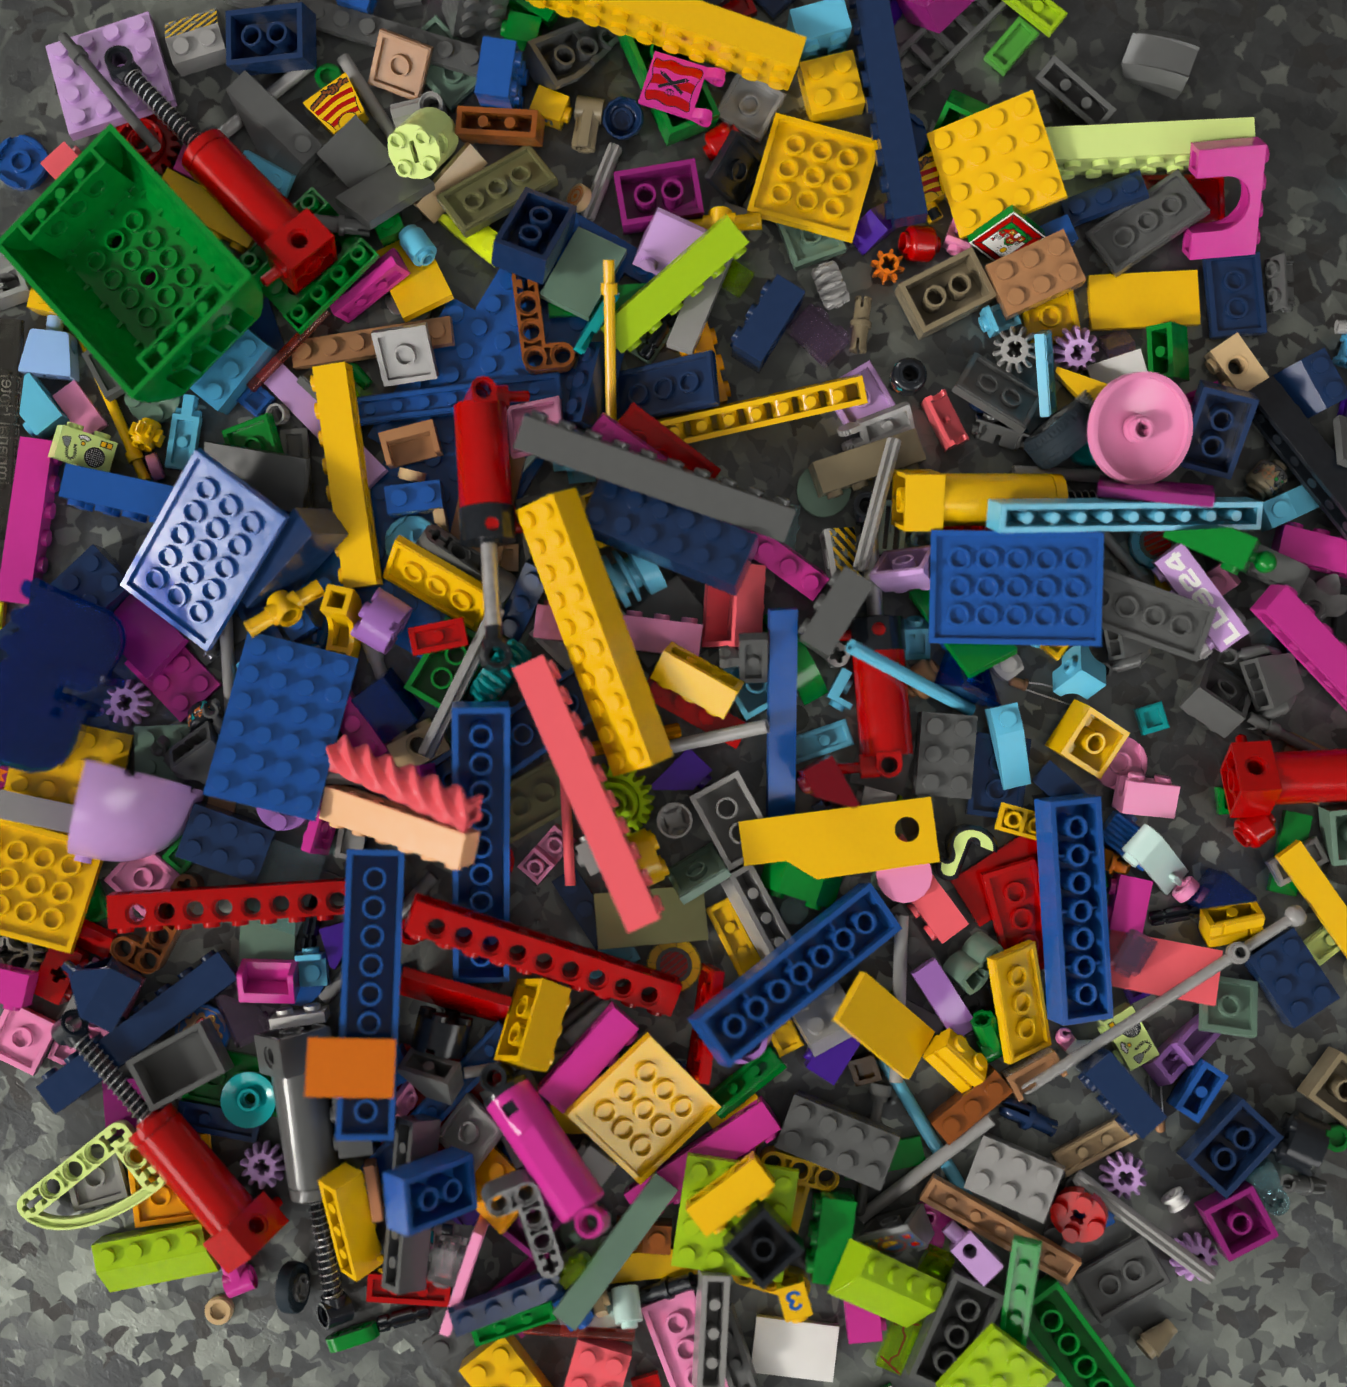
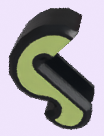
M961 824L953 827L946 835L944 842L947 856L944 857L939 854L940 862L933 863L934 873L945 881L957 879L971 843L997 853L998 843L994 835L976 825Z

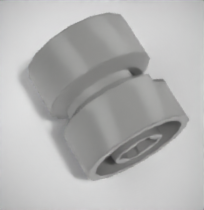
M676 801L668 802L658 812L657 826L660 832L668 838H681L692 827V814L683 803Z

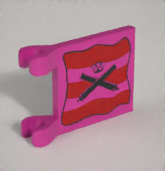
M655 51L638 104L689 119L707 128L712 122V111L695 107L704 80L714 86L722 87L725 82L726 71L721 68L702 66Z

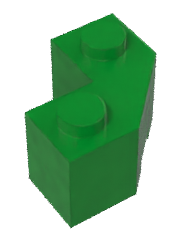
M780 861L765 863L760 879L764 887L769 889V895L782 899L784 895L806 901L805 906L821 911L822 906L829 907L836 901L843 877L815 879L789 862Z

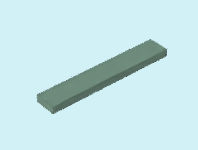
M654 1172L552 1311L553 1315L574 1331L578 1328L677 1193L678 1189Z

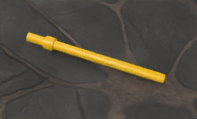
M603 260L601 295H604L606 414L617 421L615 295H618V283H615L614 260Z
M77 338L79 345L84 353L88 349ZM99 388L127 451L125 456L129 465H133L139 479L150 481L151 478L143 462L145 457L141 450L132 445L133 440L130 439L131 435L128 434L129 428L116 399L109 402L105 399Z

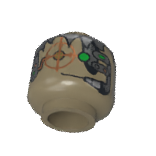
M1267 459L1260 460L1245 478L1247 491L1259 500L1275 497L1288 482V476L1285 472L1286 466L1277 459L1272 461Z

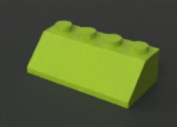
M198 1220L163 1224L101 1236L91 1245L96 1274L109 1292L217 1272L220 1270V1266L202 1245L211 1235Z
M849 1239L827 1293L908 1328L936 1311L946 1283Z

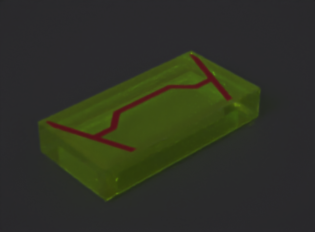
M891 1321L875 1358V1365L901 1376L921 1328V1321L914 1323L908 1328Z

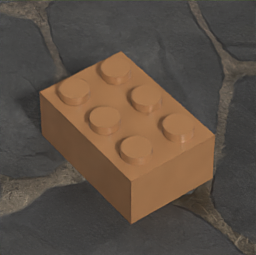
M1064 229L985 265L984 269L997 294L996 300L1006 321L1083 286L1086 281Z

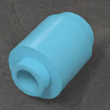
M415 224L404 227L399 233L400 245L416 266L431 264L435 259L437 248L427 234Z

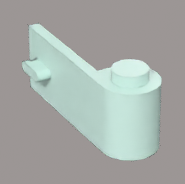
M1144 824L1122 848L1125 853L1122 857L1134 868L1137 865L1141 866L1166 896L1176 885L1180 886L1182 884L1181 880L1189 872L1163 837L1147 824Z
M623 1285L611 1289V1292H608L611 1305L607 1306L609 1315L600 1318L595 1315L593 1321L583 1329L577 1328L575 1331L570 1332L566 1324L559 1319L561 1336L621 1326L622 1330L638 1328V1323L643 1321L638 1285Z

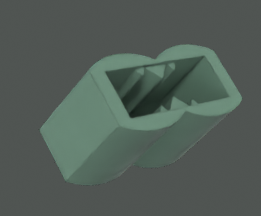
M980 930L967 939L961 950L955 952L947 959L942 970L962 990L969 995L974 994L986 983L990 976L987 957L997 954L1004 949L999 943Z

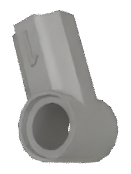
M428 91L419 98L391 104L390 111L395 128H397L416 110L428 107L432 103H438V109L446 114L447 107L438 93Z

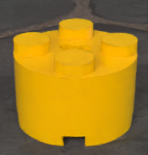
M643 828L628 834L629 842L636 843L642 858L638 859L641 869L647 868L653 884L665 880V876L670 873L665 860L660 855L657 856L655 850L660 849L654 833Z

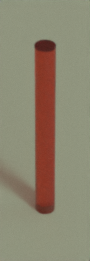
M326 310L301 335L297 332L246 385L255 392L331 313Z
M543 1324L523 1331V1334L635 1341V1329L622 1330L619 1328L587 1326L570 1332L566 1325Z

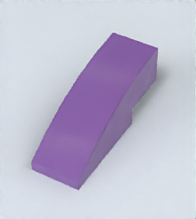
M930 958L910 971V974L946 1029L951 1028L957 1035L962 1036L973 1030L970 1023L973 1017L935 958Z
M1199 1013L1157 1048L1159 1056L1142 1065L1158 1086L1172 1084L1185 1068L1194 1065L1221 1035L1219 1033L1199 1031Z

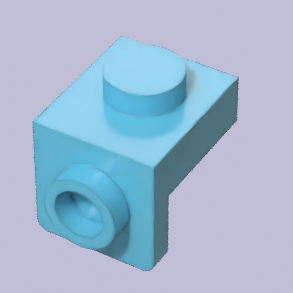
M999 304L983 307L979 313L980 317H978L982 331L984 333L987 332L989 338L999 335L1001 331H1009L1011 326L1019 327L1022 324L1019 316L1006 321Z

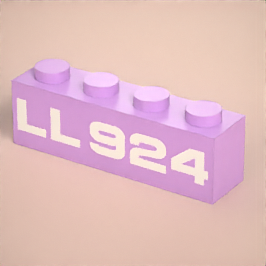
M1176 543L1151 561L1155 567L1151 570L1160 583L1165 581L1171 588L1169 592L1217 609L1205 641L1210 650L1215 648L1217 651L1223 652L1249 633L1186 546Z

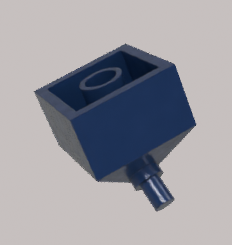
M112 956L85 966L75 965L70 960L65 961L62 969L68 973L80 1018L112 1033L140 986L142 973L117 961Z

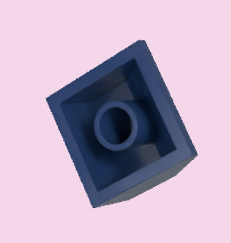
M1325 347L1273 375L1284 387L1295 404L1301 408L1307 419L1347 398V387Z

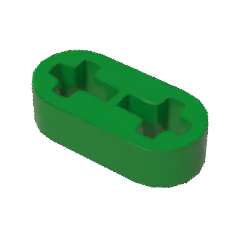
M369 1320L338 1330L328 1335L325 1339L329 1352L336 1353L372 1341L380 1335L376 1320Z

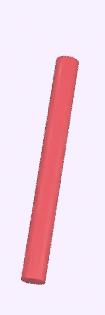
M559 778L565 886H576L572 805Z

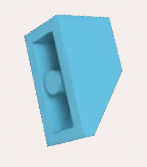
M29 372L25 374L19 412L25 421L22 425L32 437L38 436L47 440L55 433L57 425H66L67 421L70 422V420L40 379Z

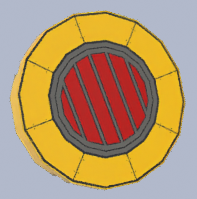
M690 942L654 945L648 955L647 967L679 977L683 986L682 992L692 987L698 980L701 971V958L696 947Z

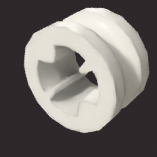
M1181 1186L1172 1188L1161 1198V1202L1164 1205H1168L1167 1210L1169 1213H1176L1182 1210L1190 1202V1198L1187 1195H1183L1184 1190Z

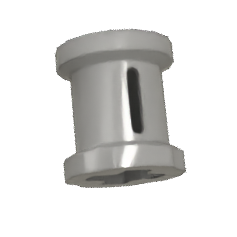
M838 643L835 647L837 652H843L840 663L836 659L831 660L830 656L824 659L825 663L831 668H840L846 665L850 658V654L846 652V646Z

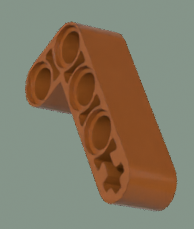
M512 273L521 354L526 370L531 375L570 371L576 364L573 347L566 342L546 343L539 283L528 279L529 291H524L521 281L523 277ZM527 301H532L536 304L535 308L530 312H525L521 309L522 305ZM530 328L539 330V335L534 339L525 337L526 331ZM562 351L568 352L571 355L570 359L565 363H560L556 360L557 354ZM534 355H539L543 358L542 363L536 367L529 365V359Z
M185 873L174 880L171 888L188 887L184 884L188 880H191V887L204 886V880L198 873ZM197 901L191 902V911H193ZM170 903L162 904L163 914L169 917L174 916L171 912L172 905ZM175 925L163 926L169 933L167 942L159 938V931L148 932L145 939L135 934H126L113 940L110 945V953L117 961L141 973L150 974L165 966L183 930H176ZM123 941L130 943V954L123 952L121 947ZM148 953L153 954L156 958L154 967L146 962Z

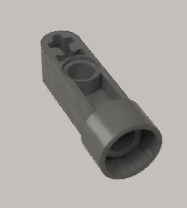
M428 525L415 544L482 582L481 554L471 547L461 545L458 538L437 525ZM498 565L500 602L502 606L514 588L518 577Z

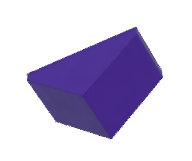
M888 201L871 208L858 221L852 244L862 256L866 255L897 229L892 228L891 219L886 220L884 203Z
M344 921L319 929L329 965L334 970L342 964Z

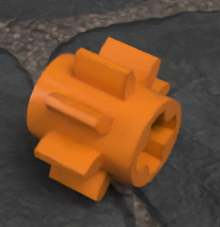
M893 249L886 254L881 250L878 251L877 257L879 261L872 260L870 266L876 268L872 278L878 276L882 280V285L885 284L886 280L890 279L893 283H896L898 280L896 273L903 274L905 270L903 266H899L903 256L897 257L893 254ZM885 263L887 266L891 264L893 266L891 271L889 268L883 269V264Z

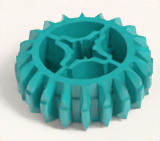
M515 639L507 641V645L511 649L512 658L510 663L501 671L492 673L482 669L469 689V695L474 698V701H499L516 681L512 668L530 661L532 653L523 643ZM497 651L490 660L498 664L501 663L502 656Z

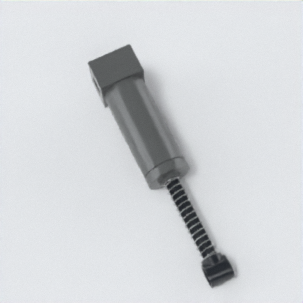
M316 1023L254 1034L259 1072L271 1076L290 1200L297 1203H308L311 1208L309 1211L312 1214L310 1219L313 1221L311 1226L314 1227L313 1234H315L314 1241H316L315 1248H317L315 1255L319 1259L317 1260L320 1266L318 1269L321 1272L320 1277L322 1279L320 1283L323 1285L321 1291L324 1292L320 1297L321 1302H318L316 1305V1314L321 1327L324 1330H329L353 1320L354 1307L350 1297L342 1290L339 1284L338 1261L336 1262V1252L334 1251L335 1248L318 1183L320 1178L340 1166L338 1151H335L333 1146L335 1129L334 1123L330 1120V1097H304L308 1037H331L330 1026Z

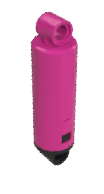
M499 1063L485 1066L479 1076L480 1084L486 1091L491 1092L492 1095L484 1102V1105L562 1223H567L575 1218L576 1230L585 1238H594L605 1233L610 1225V1216L603 1207L596 1204L604 1196V1191L528 1077L524 1074L515 1078L513 1069L507 1064ZM496 1070L502 1076L499 1085H496L493 1081V1074ZM590 1214L594 1215L598 1220L596 1230L590 1228L587 1223Z

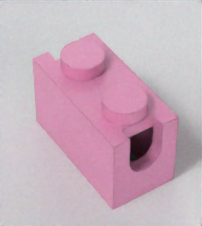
M1129 772L1128 775L1118 774L1112 807L1122 814L1174 819L1180 786L1172 785L1171 777L1156 774L1154 778H1147L1145 774L1138 772Z

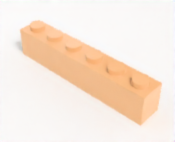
M335 784L325 786L319 819L329 822V826L339 829H350L352 834L356 836L373 837L376 843L398 846V850L404 853H418L423 860L443 862L446 868L452 870H461L464 866L474 864L481 831L469 828L466 833H463L455 826L437 821L431 815L419 813L409 806L347 785Z

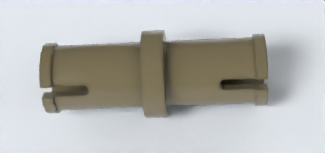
M862 296L855 297L854 316L850 321L852 333L849 351L851 353L857 354V349L860 350V354L867 352L868 330H871L872 322L869 321L872 298L864 296V304Z

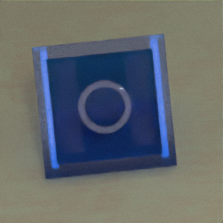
M946 649L934 683L973 704L988 707L1001 706L990 670L987 669L969 679Z
M392 667L351 699V702L385 744L417 722L425 711L415 696L404 688L405 684Z
M1208 868L1198 880L1200 886L1197 892L1185 904L1198 908H1210L1257 902V896L1225 871Z

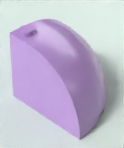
M86 760L74 806L67 851L69 854L75 855L74 861L91 864L92 859L126 862L154 855L166 849L182 836L194 804L203 801L204 791L195 788L191 789L190 786L135 772L134 776H132L128 770Z

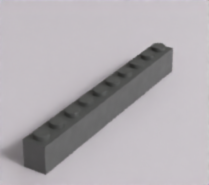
M532 410L531 414L525 412L513 446L514 449L785 542L796 512L795 507L790 505L792 501L778 495L774 499L764 496L765 491L759 488L749 486L747 490L738 487V482L723 476L721 480L710 477L711 472L702 468L695 467L694 471L684 468V463L673 458H668L667 461L656 458L657 453L641 448L640 452L629 448L630 444L625 441L614 439L613 442L602 439L603 434L590 429H587L586 433L575 430V424L565 420H559V423L547 420V414Z

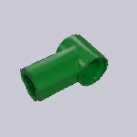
M981 1009L975 1012L970 1023L978 1039L976 1041L977 1046L989 1064L1003 1057L998 1023L992 1011Z

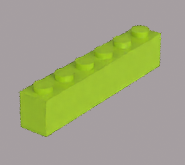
M726 214L615 311L616 348L621 354L626 350L630 353L642 342L639 338L647 331L650 334L654 333L663 324L660 321L668 313L671 316L677 313L684 306L682 301L687 296L691 295L692 298L704 289L703 282L710 276L713 279L718 277L726 269L724 264L731 258L737 260L748 250L745 246L749 241ZM603 322L602 326L600 327V329L602 330L603 333H604V322Z

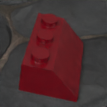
M824 755L797 770L799 777L796 778V782L803 793L852 808L860 806L832 755Z

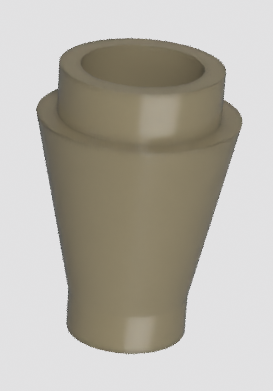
M1166 1318L1163 1322L1139 1334L1136 1344L1150 1360L1154 1357L1159 1358L1178 1330Z

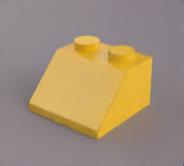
M1074 699L1045 746L1096 778L1101 779L1130 733L1091 706Z

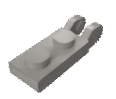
M905 401L860 418L856 422L842 425L837 429L840 437L849 436L857 432L860 433V437L851 438L841 444L842 450L845 452L916 427L910 403Z

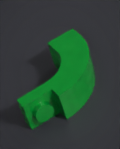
M768 614L763 616L762 632H767V634ZM798 634L797 695L805 706L828 693V690L809 651L799 641L800 636Z

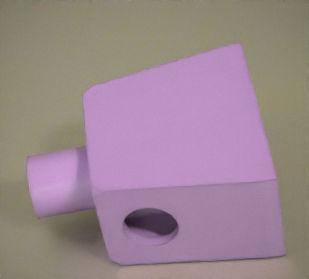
M951 1220L942 1229L944 1235L951 1241L949 1244L950 1251L983 1286L1004 1267L1000 1257L971 1229L967 1227L962 1229L954 1220ZM967 1244L973 1245L970 1250H964L963 1248Z

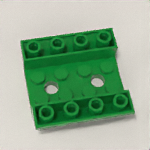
M313 187L293 204L300 213L308 208L313 215L317 213L320 215L339 216L333 207ZM332 233L336 247L342 246L340 254L337 255L338 260L297 295H293V291L280 278L276 279L269 286L262 284L260 277L271 268L266 252L256 242L238 260L258 281L263 294L301 335L380 257L359 235L345 234L342 237L338 236V233Z

